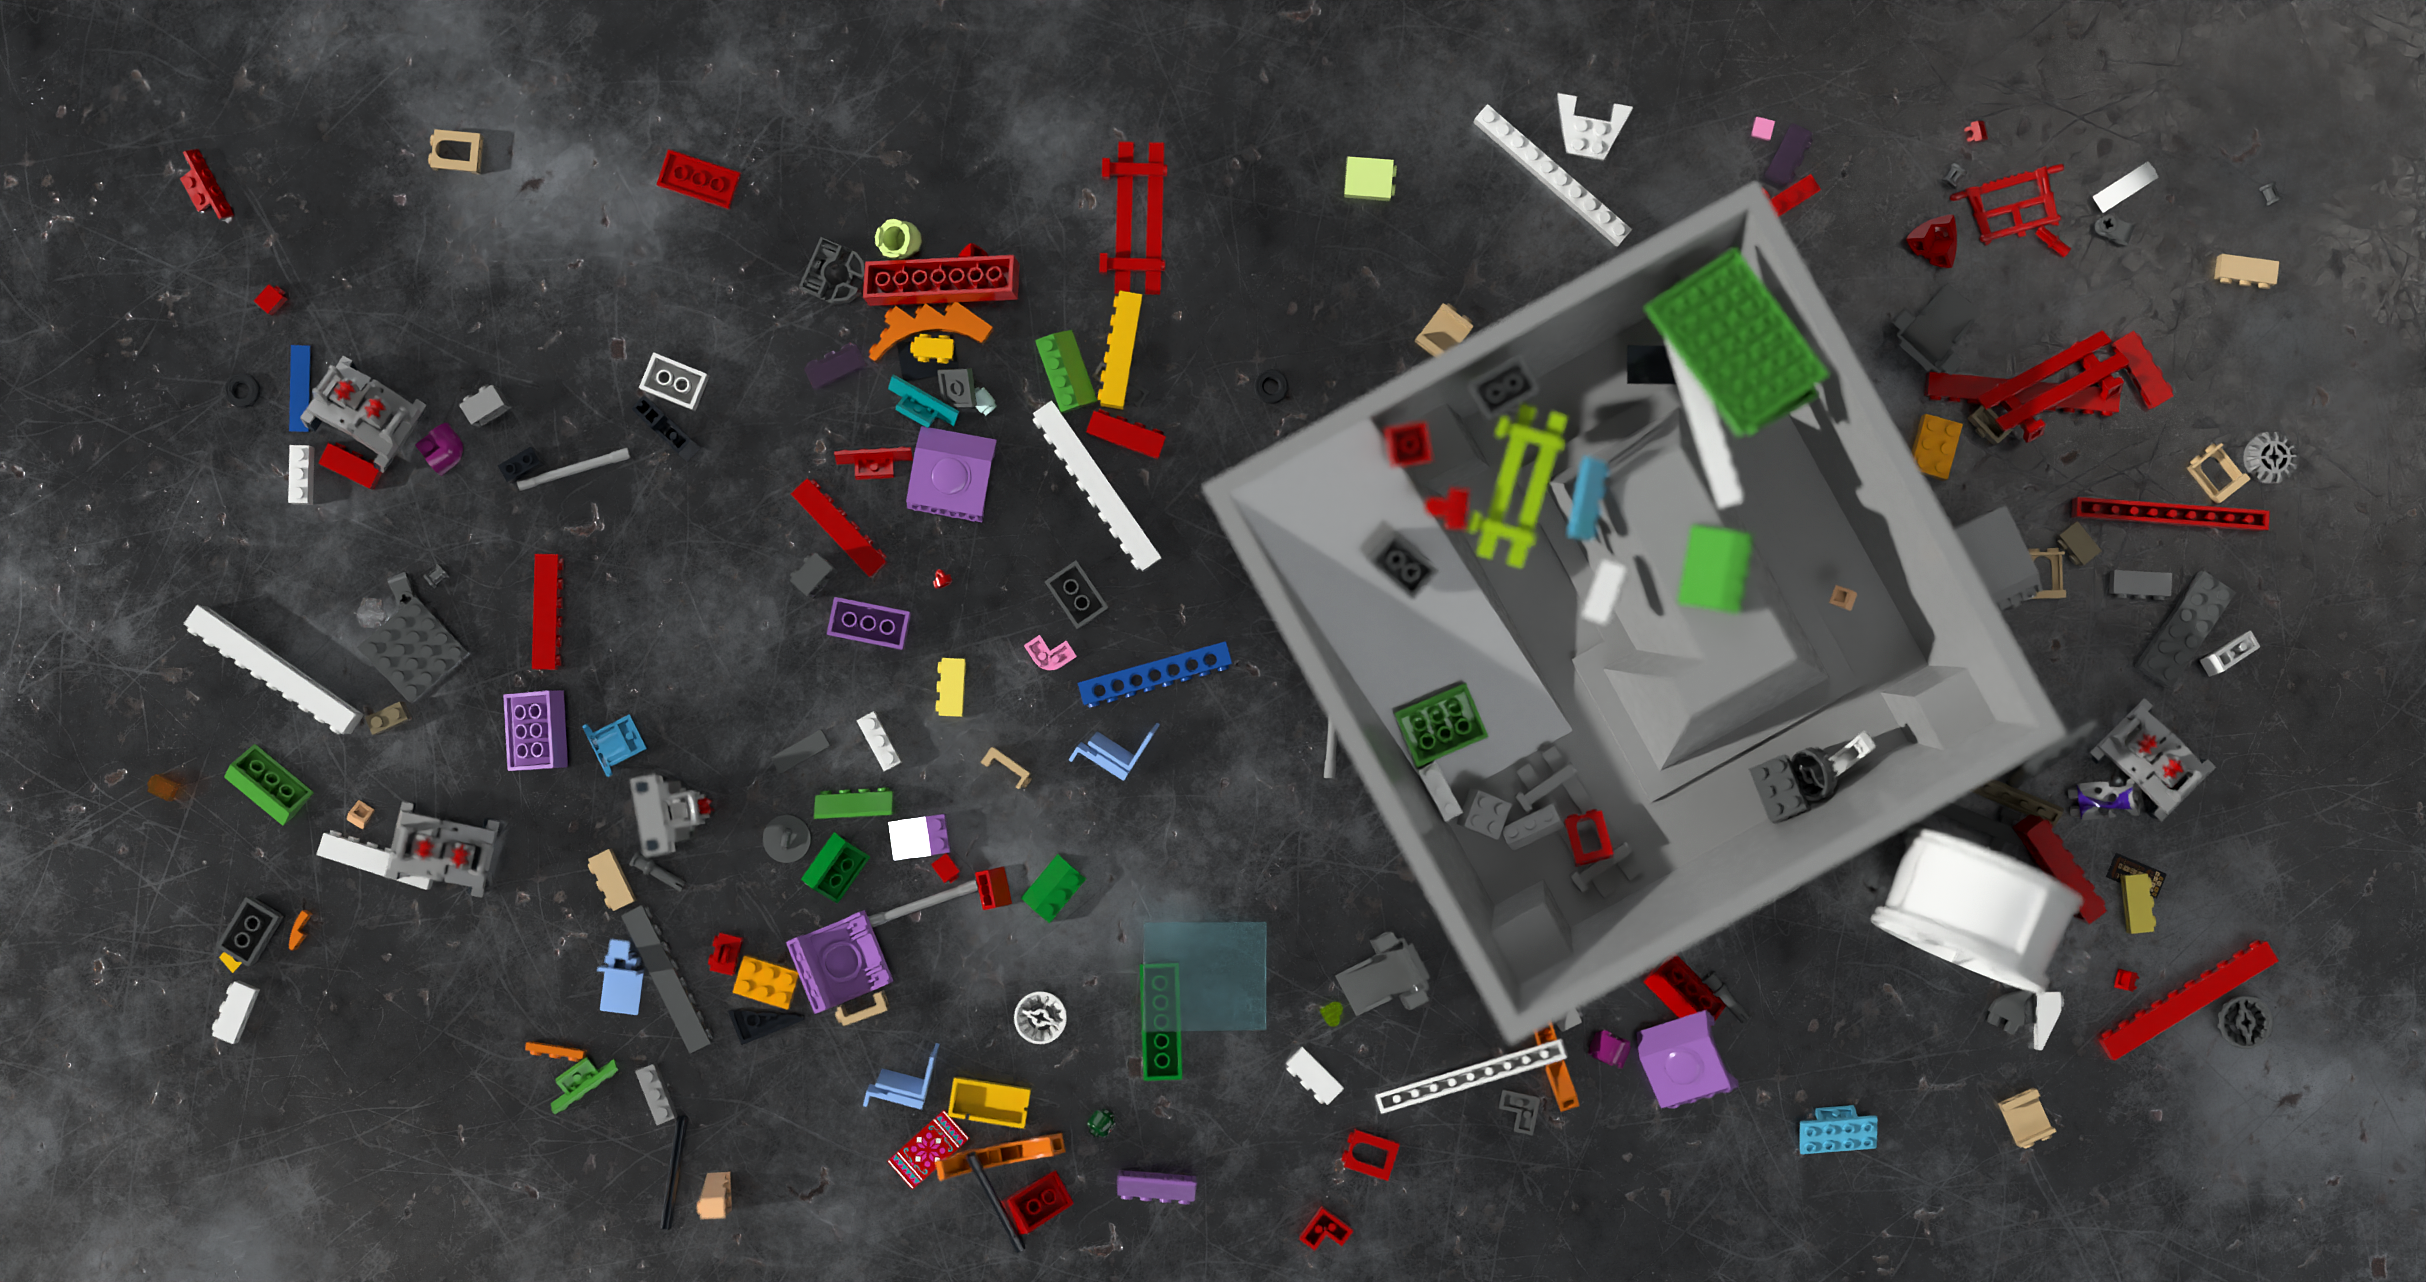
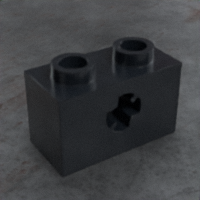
M529 447L497 466L506 482L512 484L544 466V463L536 449Z

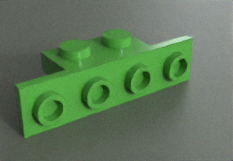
M585 1057L558 1076L555 1081L565 1094L551 1103L552 1112L556 1114L559 1111H564L573 1101L581 1099L590 1089H595L599 1086L600 1082L612 1077L618 1070L616 1061L613 1059L598 1070L588 1057Z

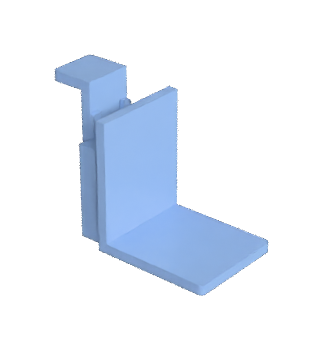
M1155 724L1136 755L1097 731L1088 742L1091 748L1080 742L1069 761L1072 762L1077 754L1081 753L1124 781L1160 724Z
M610 940L609 952L605 956V963H608V965L598 967V971L605 972L600 1004L601 1011L632 1015L639 1014L644 969L637 968V966L641 965L642 957H636L637 953L635 952L629 953L630 942Z
M935 1044L925 1080L882 1068L876 1085H869L863 1106L867 1107L870 1097L873 1096L922 1110L940 1044Z

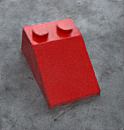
M1056 1170L1001 1201L1020 1235L1030 1233L1074 1204Z

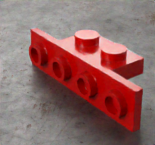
M199 149L184 151L183 154L191 170L180 180L197 211H204L212 205L219 219L233 217L234 213Z
M911 447L834 451L837 465L855 464L856 480L894 478V461H913Z

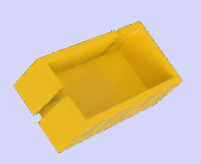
M955 1076L948 1117L965 1119L967 1114H970L969 1120L1024 1129L1028 1109H1024V1107L1028 1108L1031 1088Z

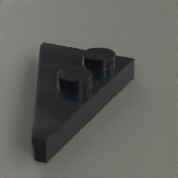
M732 1009L728 1011L741 1045L805 1020L803 1015Z

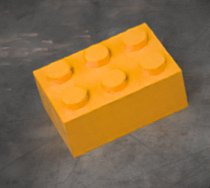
M1929 414L1921 416L1911 457L1923 476L1941 481L1948 479L1963 424Z
M746 954L743 957L732 993L788 1010L791 1007L800 976L795 969Z

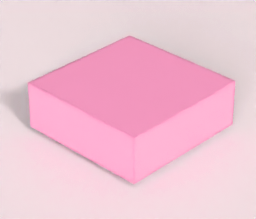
M1756 117L1751 136L1770 141L1775 121Z

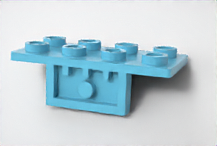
M1854 1105L1816 1108L1817 1120L1800 1122V1154L1877 1148V1116L1858 1117Z

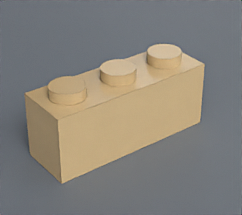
M2221 254L2217 256L2214 279H2218L2220 283L2232 284L2233 281L2239 282L2240 286L2255 284L2258 285V288L2270 289L2271 286L2277 284L2279 261Z
M608 849L588 859L590 862L588 867L591 873L596 875L598 879L596 884L601 892L604 891L606 895L604 900L609 909L612 908L613 911H616L637 901L613 849Z

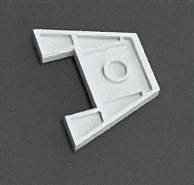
M1558 93L1566 154L1603 161L1633 107L1614 103L1611 122L1574 115L1577 96Z

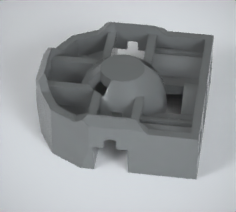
M820 237L799 288L801 291L833 305L850 303L863 293L865 263L855 250ZM843 251L851 253L847 263L840 260ZM821 260H824L826 262L823 264L821 268V275H819L816 272L820 267ZM838 264L839 268L833 270L831 266ZM852 276L863 280L862 286L859 289L849 285ZM828 286L835 289L831 299L824 297Z

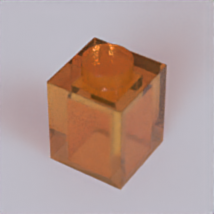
M155 774L151 776L147 783V786H149L147 792L166 801H173L181 783L162 774Z

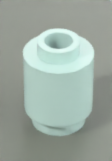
M979 387L975 389L977 406L975 407L980 413L988 415L997 407L995 400L984 387L982 389Z

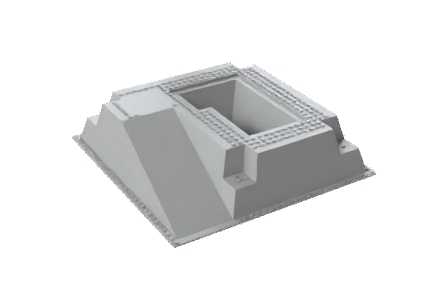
M1753 182L1203 485V490L1506 1039L1511 1044L2066 737L2063 726L1758 182ZM1737 248L1826 369L1829 376L1815 385L1820 396L1814 401L1749 436L1748 432H1745L1738 437L1718 410L1720 415L1718 423L1720 429L1723 428L1725 431L1726 440H1724L1726 448L1729 447L1732 459H1730L1732 467L1735 466L1738 478L1735 479L1737 485L1742 487L1744 497H1741L1742 501L1716 509L1679 385L1627 384V345L1667 346L1663 333L1644 308L1732 249ZM1519 356L1522 357L1540 389L1537 394L1521 402L1536 407L1530 429L1545 433L1551 412L1567 416L1561 439L1565 440L1562 451L1557 450L1532 532L1536 535L1533 546H1528L1522 569L1506 564L1513 543L1512 540L1498 537L1492 559L1476 555L1483 532L1478 530L1474 534L1467 532L1473 511L1481 513L1480 518L1487 519L1511 437L1506 435L1502 439L1495 437L1500 417L1509 418V423L1515 424L1521 405L1519 403L1486 422L1467 387ZM1426 422L1432 461L1390 468L1384 428ZM1529 442L1525 444L1503 518V525L1513 528L1518 526L1541 449L1539 445ZM1585 456L1607 462L1606 467L1609 468L1608 478L1603 480L1602 487H1605L1604 498L1599 501V506L1602 507L1600 518H1596L1595 526H1598L1596 538L1592 537L1590 542L1566 537L1581 459ZM1450 488L1470 490L1466 530L1444 529L1445 518L1426 514L1424 509L1425 502L1431 497L1448 498ZM1691 525L1753 535L1739 614L1677 604ZM1392 530L1439 570L1414 600L1409 598L1367 560ZM1602 560L1626 568L1624 573H1627L1624 585L1620 584L1618 592H1621L1618 602H1613L1611 610L1614 613L1611 621H1607L1605 625L1581 617ZM1835 585L1857 593L1851 611L1829 603ZM1466 683L1489 737L1435 760L1461 810L1470 788L1512 804L1503 827L1542 809L1536 801L1531 804L1533 809L1526 813L1514 797L1519 792H1522L1524 795L1529 791L1516 771L1529 763L1543 782L1553 775L1554 772L1541 754L1554 745L1565 762L1574 765L1578 771L1575 773L1576 778L1599 811L1602 810L1604 818L1622 844L1624 842L1628 843L1632 849L1630 855L1642 872L1628 880L1617 863L1604 872L1616 890L1603 898L1592 881L1586 884L1588 888L1583 892L1573 882L1569 875L1574 871L1579 874L1584 869L1582 866L1575 867L1574 855L1557 831L1513 851L1508 846L1502 831L1498 840L1479 834L1456 824L1460 814L1445 822L1417 772V769L1421 767H1415L1394 713ZM1863 731L1872 737L1876 745L1875 749L1836 778L1838 782L1832 794L1816 801L1807 799L1810 810L1777 824L1770 823L1750 774V768L1783 754L1788 755L1792 760L1795 753L1809 747H1818L1832 757ZM1562 784L1549 792L1566 817L1576 813L1578 816L1583 815ZM1589 822L1577 823L1578 835L1590 852L1601 850L1600 839Z

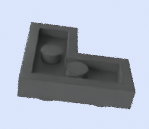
M1502 1089L1498 1108L1517 1112L1513 1131L1533 1136L1540 1097Z

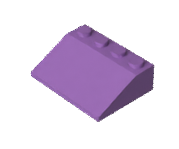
M564 690L504 694L508 771L568 767Z
M1119 1170L1117 1195H1121V1199L1131 1200L1133 1197H1140L1142 1201H1152V1198L1160 1199L1159 1202L1171 1203V1200H1179L1180 1204H1190V1201L1195 1199L1196 1176Z

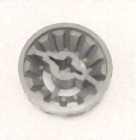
M2279 432L2259 434L2245 448L2243 456L2245 468L2249 475L2258 482L2264 484L2282 482L2289 478L2298 466L2296 463L2299 454L2296 453V445L2289 440L2287 435L2279 434ZM2277 444L2286 450L2287 455H2283L2281 450L2277 448ZM2269 455L2275 456V460L2269 459ZM2283 458H2287L2286 464L2279 469V464Z

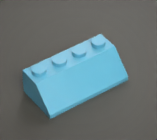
M1588 456L1581 459L1566 537L1589 542L1592 541V537L1596 538L1598 526H1595L1596 518H1600L1602 509L1599 506V501L1604 498L1605 487H1602L1603 480L1608 478L1609 468L1606 467L1607 462Z

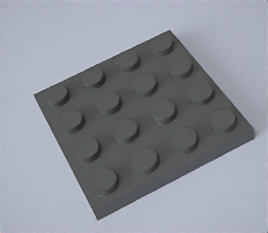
M414 596L357 647L410 704L468 654L465 647L417 596Z

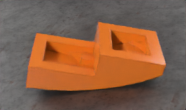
M308 910L301 911L292 928L289 940V949L292 951L297 950L308 935L302 930L313 915Z

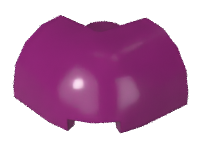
M448 422L435 427L428 432L429 434L415 444L425 457L427 463L440 476L453 468L461 460L463 453V443Z

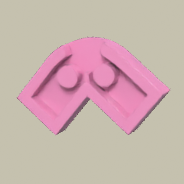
M1039 635L1024 645L1033 661L1045 670L1059 669L1077 657L1067 641L1050 651Z

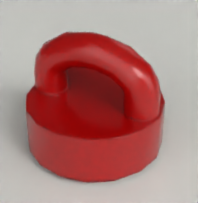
M938 569L935 573L936 580L933 581L936 589H940L951 584L953 580L950 574L945 575L943 570Z

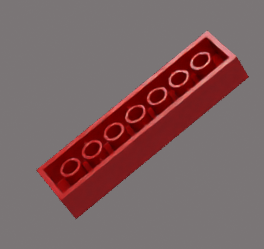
M1014 255L865 262L863 298L869 306L1018 300L1020 263Z

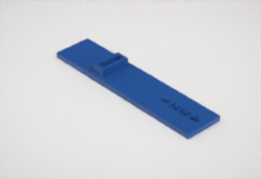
M291 345L289 431L309 432V429L305 427L300 419L310 404L311 346Z

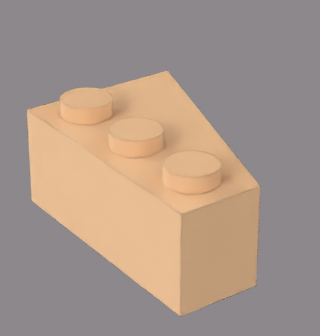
M730 1172L707 1173L700 1202L697 1203L698 1214H701V1219L725 1217L732 1211Z

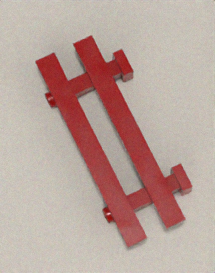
M1118 142V162H1110V158H1102V180H1110V176H1118L1116 258H1108V253H1100L1099 273L1100 275H1108V270L1115 271V294H1119V291L1130 292L1131 271H1146L1145 295H1160L1161 271H1165V260H1161L1163 176H1167V165L1164 164V143L1149 142V162L1133 163L1134 142ZM1133 176H1148L1146 258H1131Z
M2101 330L2081 342H2075L2070 348L2005 383L1997 384L1992 390L1977 397V400L1985 410L2001 403L2008 413L1997 418L1995 422L2004 432L2019 425L2024 431L2023 439L2026 443H2029L2042 436L2046 426L2042 419L2036 421L2033 417L2095 383H2098L2103 389L2101 396L2105 401L2121 393L2124 381L2120 376L2115 379L2112 374L2130 365L2131 362L2122 352L2103 362L2097 359L2093 352L2112 342L2107 334ZM2077 361L2086 369L2081 374L2023 405L2015 396V394Z

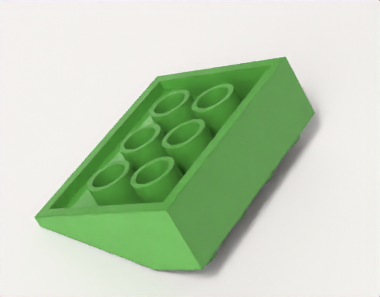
M1691 525L1677 604L1739 614L1753 535Z
M1466 683L1394 713L1416 768L1489 737Z

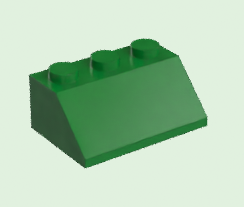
M834 832L801 880L816 892L838 904L870 856Z
M1057 854L1021 899L1044 920L1050 923L1087 878Z

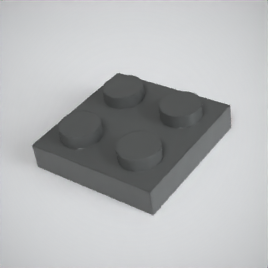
M972 368L937 370L943 403L953 408L977 406Z

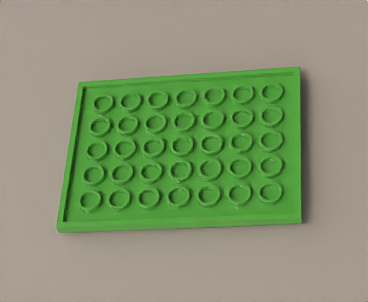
M1737 248L1732 249L1644 308L1738 437L1829 376L1826 369Z

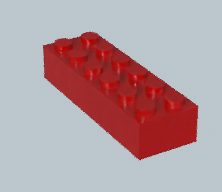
M2029 814L2012 827L2045 876L2082 898L2083 903L2081 906H2078V912L2072 914L2075 919L2090 925L2107 912V909L2104 907L2105 901L2093 891L2095 889L2094 885L2085 879L2083 869L2074 863V856L2068 849L2065 850L2062 845L2064 843L2058 834H2054L2052 831L2053 826L2047 819Z

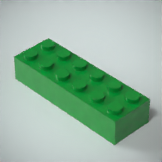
M1140 963L1144 1081L1180 1080L1183 1076L1179 963Z

